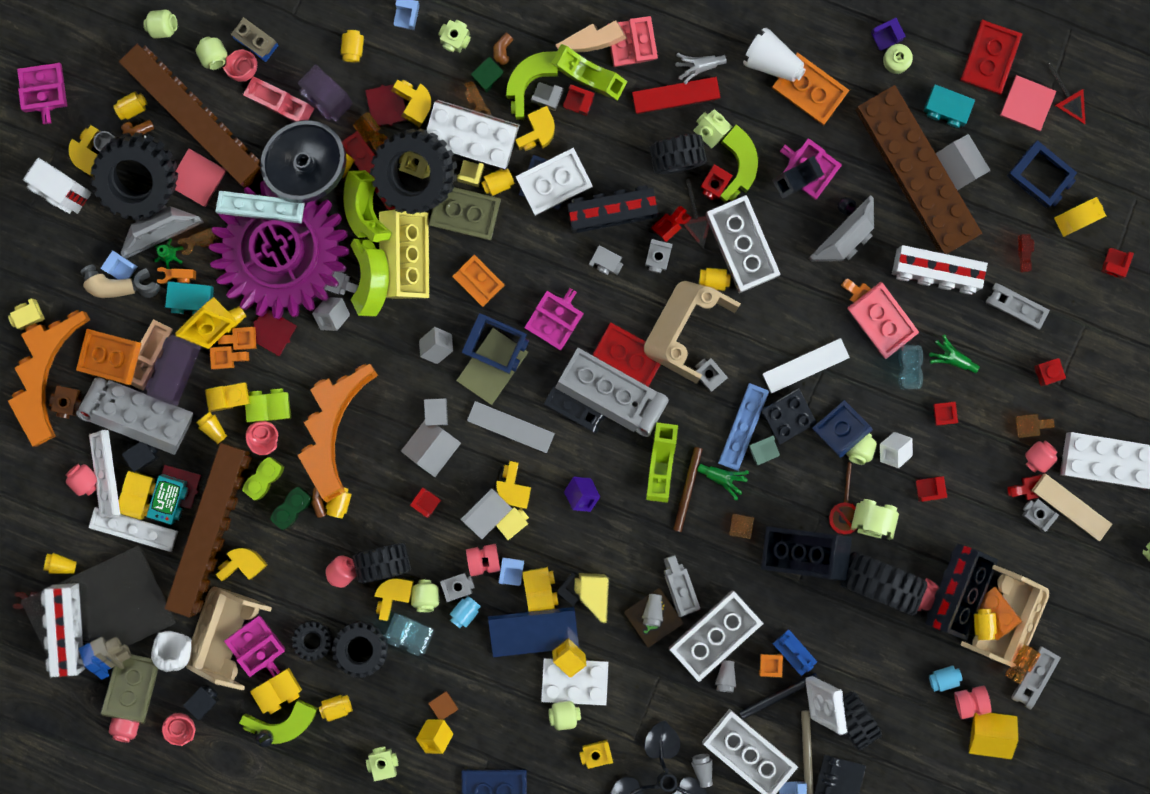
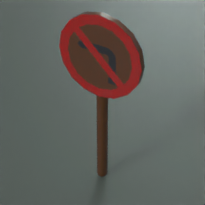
M851 462L847 463L844 503L835 505L829 514V523L832 529L840 534H850L855 531L851 530V525L856 507L848 503Z

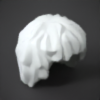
M173 631L158 633L151 652V659L154 665L165 672L183 669L188 664L191 656V638Z

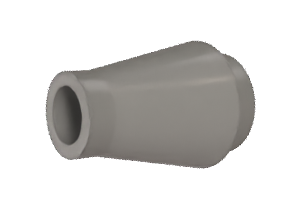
M649 594L642 615L644 625L660 627V623L663 622L661 595Z
M722 661L715 683L717 685L716 691L734 692V688H736L735 662Z
M709 754L694 756L691 765L698 778L700 787L712 786V759Z

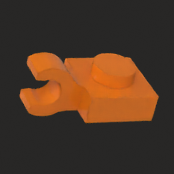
M157 268L158 272H165L166 274L163 280L157 279V282L160 284H167L171 279H177V283H190V280H196V271L193 269Z
M845 279L841 284L844 289L853 294L849 299L853 303L871 289L865 283L858 287L849 279Z
M255 327L232 328L233 335H223L218 339V344H233V350L256 349Z
M232 346L210 348L211 369L234 368V362L249 361V352L233 353Z

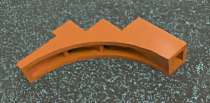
M79 310L70 313L67 315V320L63 322L59 320L50 324L48 330L44 325L32 324L25 329V333L21 334L33 358L28 356L18 362L20 365L15 367V370L27 391L22 389L12 394L13 398L8 400L32 446L37 447L56 437L49 421L46 407L48 374L55 355L63 343L79 327L90 321L89 316L84 311L79 312Z
M371 364L359 366L356 368L355 373L339 378L335 385L330 379H322L316 382L314 387L310 389L322 412L311 414L308 420L304 422L316 444L303 448L301 450L302 453L298 457L326 503L345 492L335 462L337 430L343 413L353 397L364 385L378 376Z

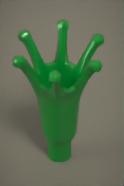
M171 238L168 239L166 245H155L158 257L154 259V262L156 263L161 259L165 262L166 269H170L169 262L172 260L177 261L179 264L183 262L176 257V251L183 250L184 248L183 246L177 248L171 246Z
M945 334L942 335L944 345L939 340L935 341V344L940 346L945 351V354L929 353L930 357L941 358L930 360L931 364L947 363L964 370L968 369L974 373L978 372L979 365L971 362L970 358L956 350Z
M700 464L697 470L707 475V478L723 486L734 497V500H737L738 497L730 488L739 495L742 494V491L735 487L732 481H748L743 476L749 473L748 470L732 472L713 466L708 467Z

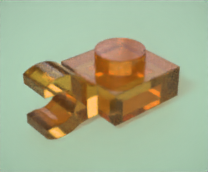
M473 81L464 84L467 89L464 94L469 103L474 102V111L480 112L485 110L487 115L490 116L491 112L484 104Z
M369 112L363 114L353 125L364 141H370L375 150H377L379 145L384 144V140L388 138L386 135L378 132L381 128Z
M209 228L189 238L180 239L178 244L187 243L188 249L182 251V254L189 255L192 253L194 246H208L217 237L212 232V228Z
M1038 414L1015 417L1018 438L1039 436L1040 429L1055 427L1054 419L1038 420Z
M1024 644L1013 662L1016 666L1010 667L1006 671L1005 676L1012 679L1014 674H1016L1014 681L1020 684L1024 679L1025 673L1032 671L1041 654Z

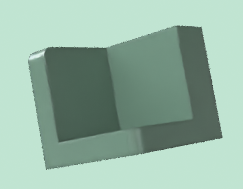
M774 436L748 446L756 466L780 455L774 442Z

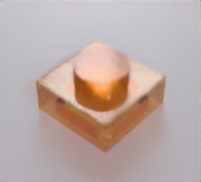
M732 514L729 535L751 539L754 518Z

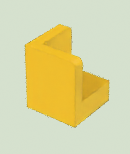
M569 638L552 651L553 662L570 678L587 666L585 653Z
M428 719L416 740L425 753L443 754L453 736V732L445 720Z

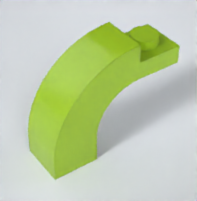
M563 44L560 45L551 62L559 68L560 72L574 81L615 100L619 99L628 82L616 72L591 63Z
M557 51L534 54L523 60L511 74L506 96L507 99H515V101H511V114H515L516 120H525L524 94L527 86L539 77L558 76V68L551 63Z
M737 124L721 142L735 156L738 163L736 178L719 197L724 203H727L729 199L734 201L741 193L738 190L739 188L744 192L749 190L756 177L758 168L756 148L751 138Z
M366 170L348 171L344 186V209L352 231L358 238L368 237L373 242L390 240L392 232L377 219L373 209L375 188H373L372 181L375 178Z
M353 239L350 245L359 262L361 277L358 289L351 298V301L358 316H377L385 302L388 291L389 269L384 250L376 249L373 241Z
M656 422L646 500L668 503L678 425Z
M299 699L289 718L282 723L270 724L244 714L239 724L244 725L243 729L251 733L267 729L274 736L272 744L284 743L296 738L308 728L318 711V707ZM268 734L259 739V741L263 742L269 739Z

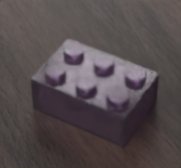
M316 64L298 82L301 87L299 92L310 105H315L319 113L328 121L332 119L337 122L353 105L348 94Z
M172 334L170 338L167 337L162 346L164 350L162 358H158L154 366V370H156L155 375L149 379L146 385L147 395L165 403L178 406L202 346Z

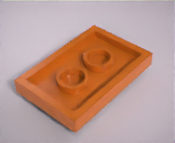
M797 52L796 56L804 63L803 68L806 69L802 78L792 82L779 77L772 89L824 126L849 92V89Z
M86 329L76 370L131 385L142 343Z

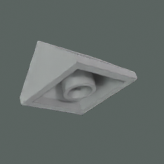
M969 134L936 153L957 190L991 171Z
M424 420L401 452L436 477L461 442L438 425L427 426Z
M491 489L461 520L483 539L512 508L495 490Z

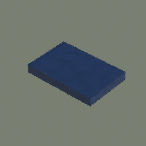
M527 769L462 770V794H527Z

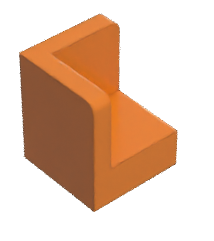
M760 654L759 675L764 677H782L783 655Z

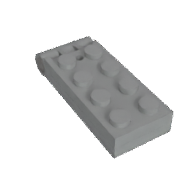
M577 348L555 387L633 432L636 431L645 437L650 436L656 422H658L669 402V399L664 394L656 392L580 348Z
M102 378L94 379L76 412L77 416L84 421L92 422L174 455L192 422L193 412L111 380L107 382Z

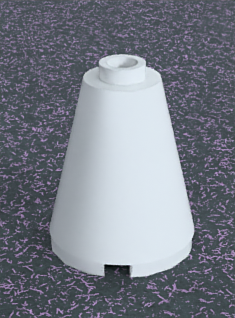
M763 28L762 30L765 33L762 36L758 34L746 53V56L749 57L748 62L744 60L743 64L746 67L792 82L796 79L800 80L806 70L803 68L804 63L771 30Z

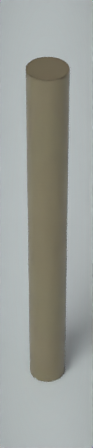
M804 710L801 711L804 782L807 784V794H814L810 711Z

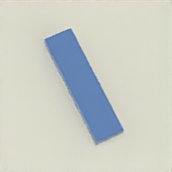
M750 383L748 384L718 464L739 471L768 396V390Z

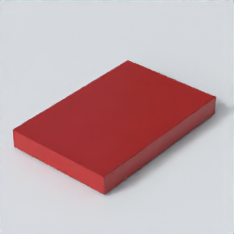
M981 20L960 81L1001 95L1022 33Z
M611 322L592 355L648 387L661 365L647 357L644 353L646 341Z

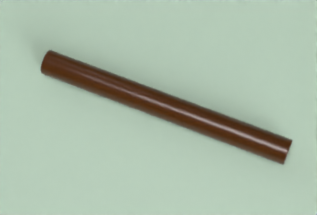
M694 447L673 529L675 531L682 532L702 448Z

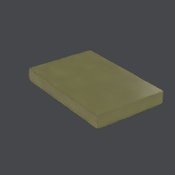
M454 187L444 202L432 208L428 225L491 241L501 198Z
M493 328L476 353L507 367L517 344ZM520 351L517 357L520 360L518 367L529 353L528 351ZM472 358L457 381L493 405L515 372L511 371L509 375Z
M131 654V658L123 661L124 668L113 667L101 715L145 724L158 668L154 665L151 658Z

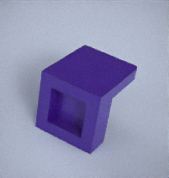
M897 18L879 25L871 31L880 51L903 41L906 37Z
M573 477L564 491L572 510L591 512L600 498L590 478Z

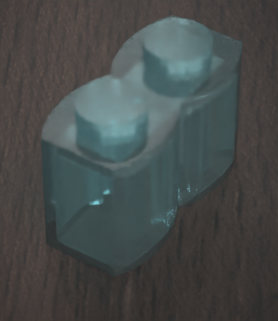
M917 345L902 346L898 356L901 367L898 376L899 386L901 390L920 389L923 383V373L920 368L923 362V350L921 346Z
M395 613L385 638L388 639L387 643L398 648L400 644L408 647V652L419 656L420 653L425 654L435 629Z

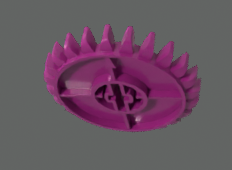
M261 181V196L279 198L269 189L265 181ZM244 188L245 194L256 195L250 188ZM328 199L319 206L316 205L318 200L305 203L302 223L219 214L228 226L227 228L212 227L211 231L222 238L223 243L209 245L211 251L222 254L221 259L211 262L210 265L218 270H226V273L216 280L218 284L229 285L232 283L234 285L226 296L230 299H235L243 294L244 298L240 304L242 309L247 310L254 303H257V316H264L270 307L275 319L282 317L284 308H288L292 317L299 315V306L302 304L307 310H314L315 304L313 299L316 296L326 301L329 298L325 291L326 286L334 288L339 286V282L333 277V274L346 271V266L338 262V259L349 254L348 248L339 246V242L347 237V231L335 230L334 228L341 222V216L339 214L327 216L332 203ZM279 230L289 231L292 235L286 239L280 234ZM272 233L275 240L282 245L279 248L281 249L287 261L286 264H284L282 258L274 252L277 249L274 243L272 242L269 234ZM270 258L276 263L277 267H268L264 262Z

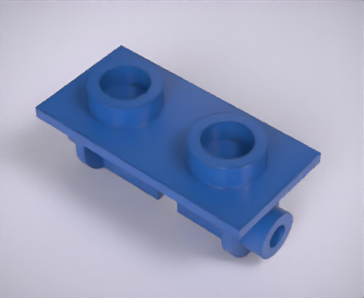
M789 629L773 643L801 676L805 672H809L813 665L817 663L815 658Z

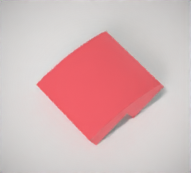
M651 16L618 22L627 39L610 46L613 67L658 59Z

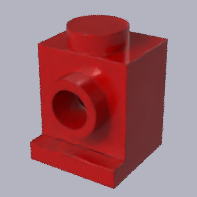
M714 164L700 187L703 190L702 194L711 200L714 197L719 199L733 175ZM712 181H717L718 184H719V187H718V188H712V187H711V182H712Z

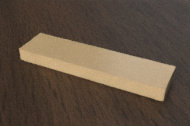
M1043 474L1031 490L1097 541H1101L1112 523L1047 474Z

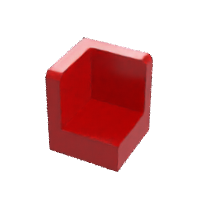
M570 84L564 108L587 116L594 99V93Z
M1109 248L1101 272L1120 279L1125 278L1134 253H1125Z
M944 476L916 480L919 502L947 498Z
M422 488L410 506L429 518L441 499L427 489Z

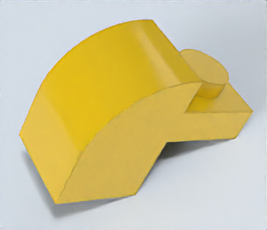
M397 80L391 91L409 101L401 117L420 127L431 108L430 94L422 84L418 86L417 90L412 89L413 85L409 82Z
M547 106L528 114V119L534 131L516 139L519 150L523 148L525 151L537 146L536 142L538 141L543 149L552 141L555 125Z
M92 125L84 129L80 136V143L72 139L69 144L71 161L76 167L90 176H93L91 168L97 156L91 149L94 146V137L101 132Z
M1095 197L1060 214L1054 219L1063 237L1105 217L1106 214L1098 198Z
M246 383L205 390L209 412L250 404Z
M510 461L509 465L504 466L502 476L506 478V482L497 481L498 494L507 504L527 509L531 487L515 484L519 463Z
M238 548L227 553L232 561L226 560L218 567L220 571L216 576L221 581H224L239 568L251 580L268 564L256 551L249 548Z
M392 578L378 587L375 597L383 598L382 602L378 601L376 614H380V620H389L393 600L410 602L413 580Z

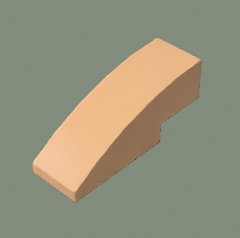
M615 20L599 30L594 24H591L556 44V47L559 49L560 45L563 44L575 52H588L615 45L627 39L620 24Z
M154 319L140 342L142 344L131 383L132 386L142 391L155 370L173 331L172 328Z

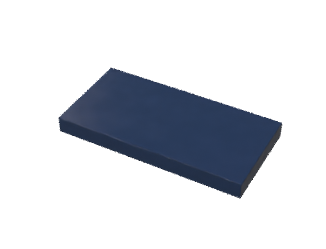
M574 607L488 616L493 657L553 651L568 638L579 648Z

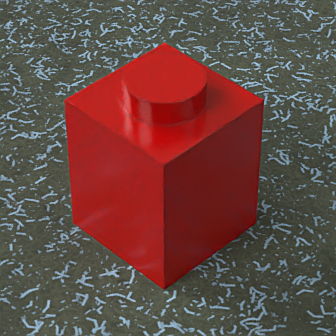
M1059 358L1034 366L1040 386L1066 379Z

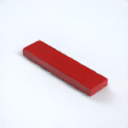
M717 77L690 81L687 84L679 83L632 92L636 114L720 99Z
M358 131L342 141L346 153L355 160L354 164L360 171L366 170L370 174V169L374 168V164L371 161L375 155ZM375 187V190H374V191H375L376 194H377V193L379 192V190H378L377 187ZM384 197L381 198V201L384 203L388 210H395L396 207L392 206L389 208L385 204L387 200Z

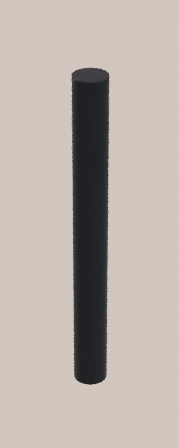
M813 673V674H811L810 676H808V677L813 676V677L819 679L816 673ZM806 678L739 711L742 719L805 688Z

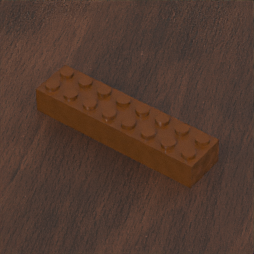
M136 44L119 61L120 64L244 188L249 187L262 174L261 161L252 152L248 155L246 153L248 148L237 137L232 139L230 136L233 133L222 122L217 124L215 121L218 118L206 106L202 109L200 106L203 103L191 91L187 94L185 91L188 88L176 76L171 78L170 76L173 73L161 61L156 63L155 61L158 58L146 46L141 48Z
M894 85L859 105L855 110L937 251L942 254H948L981 235L980 228L897 87Z
M220 443L165 606L166 610L187 617L195 616L197 612H201L204 600H201L202 595L208 591L211 580L208 579L211 571L214 572L218 559H215L217 552L222 550L225 541L222 538L225 530L228 531L231 524L230 512L235 510L238 503L237 491L243 488L245 477H242L244 470L249 469L252 461L250 451Z

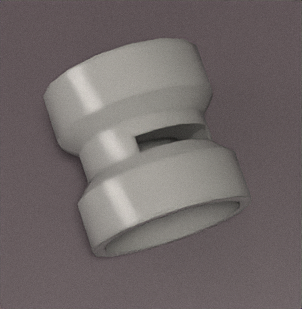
M107 131L99 132L94 137L95 148L100 152L115 136Z

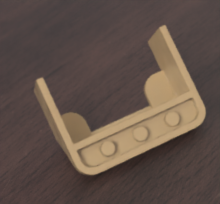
M688 281L680 282L675 287L644 345V353L650 359L697 384L702 375L683 365L687 358V349L676 341L695 305L709 309L717 303L735 313L741 303L711 287Z
M994 565L992 569L1002 573L997 581L999 591L1003 593L1004 598L1023 622L999 640H978L977 635H975L972 641L973 645L962 641L961 646L1017 668L1023 661L1046 606L1049 590L1024 576Z
M212 587L207 594L191 641V656L186 668L215 684L244 690L245 686L234 681L238 668L235 661L231 660L233 653L224 640L242 627L244 619L252 620L257 616L259 609L270 612L272 607L255 599L222 588Z

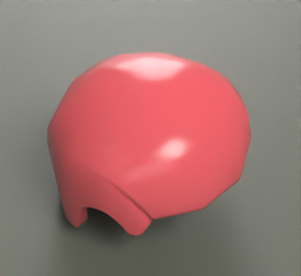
M244 49L236 50L226 57V65L223 69L235 81H248L256 73L257 59L250 51Z
M266 420L255 421L248 427L246 443L253 453L268 455L277 448L278 431L271 422Z
M175 713L163 722L162 733L164 739L170 744L183 746L194 739L196 728L194 721L188 715Z

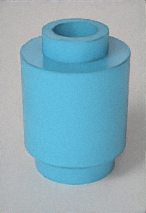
M467 595L465 599H461L450 613L452 616L450 621L459 628L462 626L467 627L479 613L478 609L481 606Z
M953 665L933 671V674L929 675L934 692L938 690L942 692L960 686V681H963L959 668L955 669Z

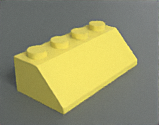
M395 210L379 212V221L392 232L390 240L379 242V249L384 250L389 269V284L386 298H429L428 213L407 214L406 211L400 213Z
M579 573V578H575L574 581L575 593L578 594L580 599L601 622H606L608 577L605 574Z

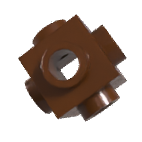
M56 385L55 394H51L49 406H52L51 411L57 412V417L69 419L70 415L76 416V412L82 403L80 399L82 391Z

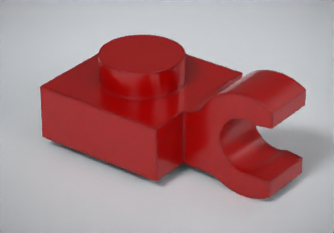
M679 206L671 216L666 213L651 228L661 239L667 242L681 229L679 224L689 222L691 216L686 213L682 206Z
M1043 474L1022 478L1023 485L1007 487L1008 495L1015 497L1025 494L1026 500L1040 498L1031 490Z

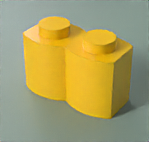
M133 471L127 472L118 501L120 514L139 520L147 516L150 507L149 498L151 495L153 496L156 487L154 477Z
M548 567L522 571L529 612L555 609V605L559 604L557 592L552 593L551 584H555L553 571H549Z
M287 668L252 689L250 693L263 714L267 711L272 714L281 708L279 704L287 700L288 703H291L299 698L298 693L302 689L291 670Z

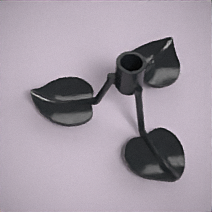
M661 721L653 726L644 742L647 756L653 759L659 758L663 768V773L657 777V784L640 787L636 779L624 777L614 784L611 794H644L643 790L661 788L666 792L676 789L673 794H707L705 788L700 787L697 779L684 777L680 781L679 786H677V779L668 773L663 757L670 759L679 752L680 739L666 721Z

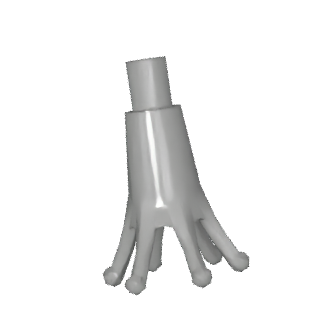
M677 53V57L686 62H677L675 65L677 67H690L684 74L679 76V79L682 80L689 75L683 81L684 84H687L695 75L716 68L717 65L726 64L727 60L725 55L717 57H689Z

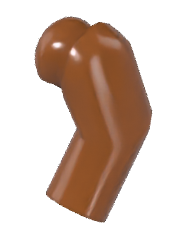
M507 32L493 47L494 59L500 65L508 63L509 57L506 55V47L514 40Z
M148 120L134 127L131 122H126L121 126L123 134L130 133L133 136L135 132L142 134L154 130V126L151 120Z
M315 487L311 502L317 518L325 516L327 512L322 497Z

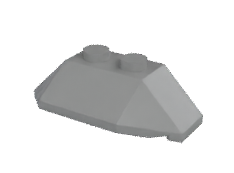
M870 195L808 259L810 261H842L845 258L849 260L857 252L855 247L860 242L864 245L873 236L870 232L874 229V198Z
M164 205L158 213L148 218L142 216L140 219L135 220V223L131 224L121 250V255L127 259L204 222L199 216L171 206L167 208V205Z

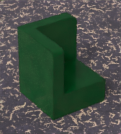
M488 57L471 74V78L487 93L492 88V84L503 74V70Z

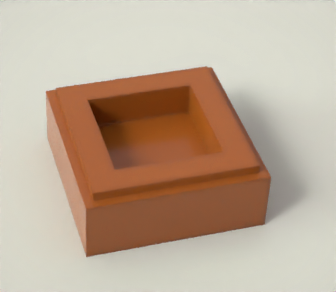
M447 691L429 702L430 707L439 720L445 719L458 710V707Z

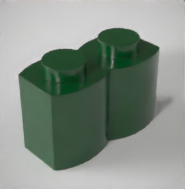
M302 487L293 489L287 495L285 503L274 510L270 520L281 530L291 527L296 522L299 513L308 508L312 496Z

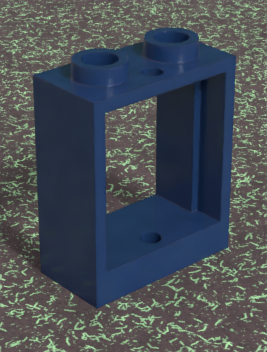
M1037 140L1017 162L1007 177L1045 208H1048L1051 205L1055 207L1063 197L1060 195L1065 188L1068 190L1075 183L1076 179H1074V176L1077 172ZM1038 152L1067 175L1050 197H1047L1020 175Z
M479 313L462 353L510 375L511 371H516L520 363L517 357L520 351H525L529 340L526 339V333ZM486 323L519 337L507 367L473 352Z

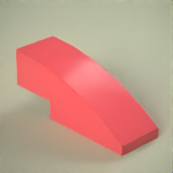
M254 76L243 94L245 97L293 122L309 120L314 110L310 104Z

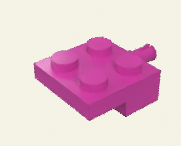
M55 63L17 69L21 110L24 112L39 111L42 114V124H51L50 111L55 108L67 107L62 64Z
M809 138L796 152L786 145L780 151L790 159L784 172L815 156L824 176L801 189L815 200L842 166V164L825 153L824 149Z
M569 288L564 298H560L546 291L524 328L561 351L584 313L574 308L571 304L577 292Z
M260 614L224 640L249 677L265 667L273 677L280 673V670L273 661L285 652V647Z

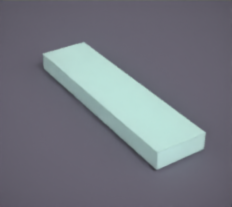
M219 191L216 213L302 223L305 203H292L276 197Z

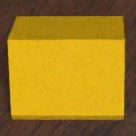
M213 297L175 334L177 337L209 349L236 323V320Z
M974 713L968 753L1012 759L1018 743L1017 716L998 713L978 715Z

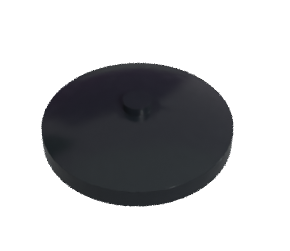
M309 120L291 123L277 131L267 142L261 156L262 177L269 189L285 201L307 203L318 200L331 192L341 180L346 167L345 147L336 132L323 123Z

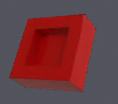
M956 402L933 404L935 426L958 423Z

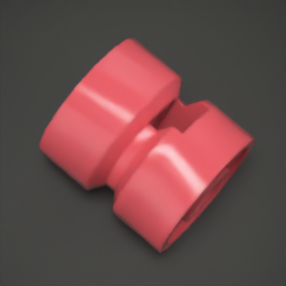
M496 544L486 545L482 550L478 547L466 549L470 576L482 575L484 571L488 573L501 571ZM482 558H488V561L483 563Z
M985 686L975 687L972 689V692L968 690L954 692L960 719L973 717L974 713L978 715L991 713L990 699Z

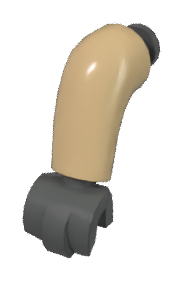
M93 264L84 267L80 271L85 280L83 287L88 293L98 298L120 297L135 294V291H138L145 298H151L157 295L161 289L160 285L151 282L149 285H142L145 279L151 277L147 268L139 271L134 280L132 278L108 279L104 274H99L98 271H95L96 267Z

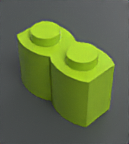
M283 389L270 390L271 394L262 395V391L249 392L250 404L245 405L247 422L290 419L289 393L284 392Z
M273 457L264 459L259 464L256 474L252 475L245 482L242 491L253 500L263 498L268 493L271 483L278 480L282 475L284 466Z

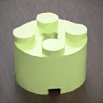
M864 499L856 505L851 530L858 528V533L876 538H881L882 534L888 535L887 539L892 540L899 516L897 507L891 505L880 507L876 506L875 501Z

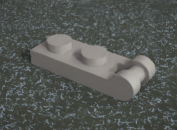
M994 284L992 288L994 291L991 297L988 296L985 303L1038 330L1041 329L1050 310L1000 284ZM1001 294L1007 296L1004 303L998 301Z
M1040 646L1011 699L1024 703V706L1031 710L1061 657ZM1026 688L1032 691L1030 696L1024 694Z

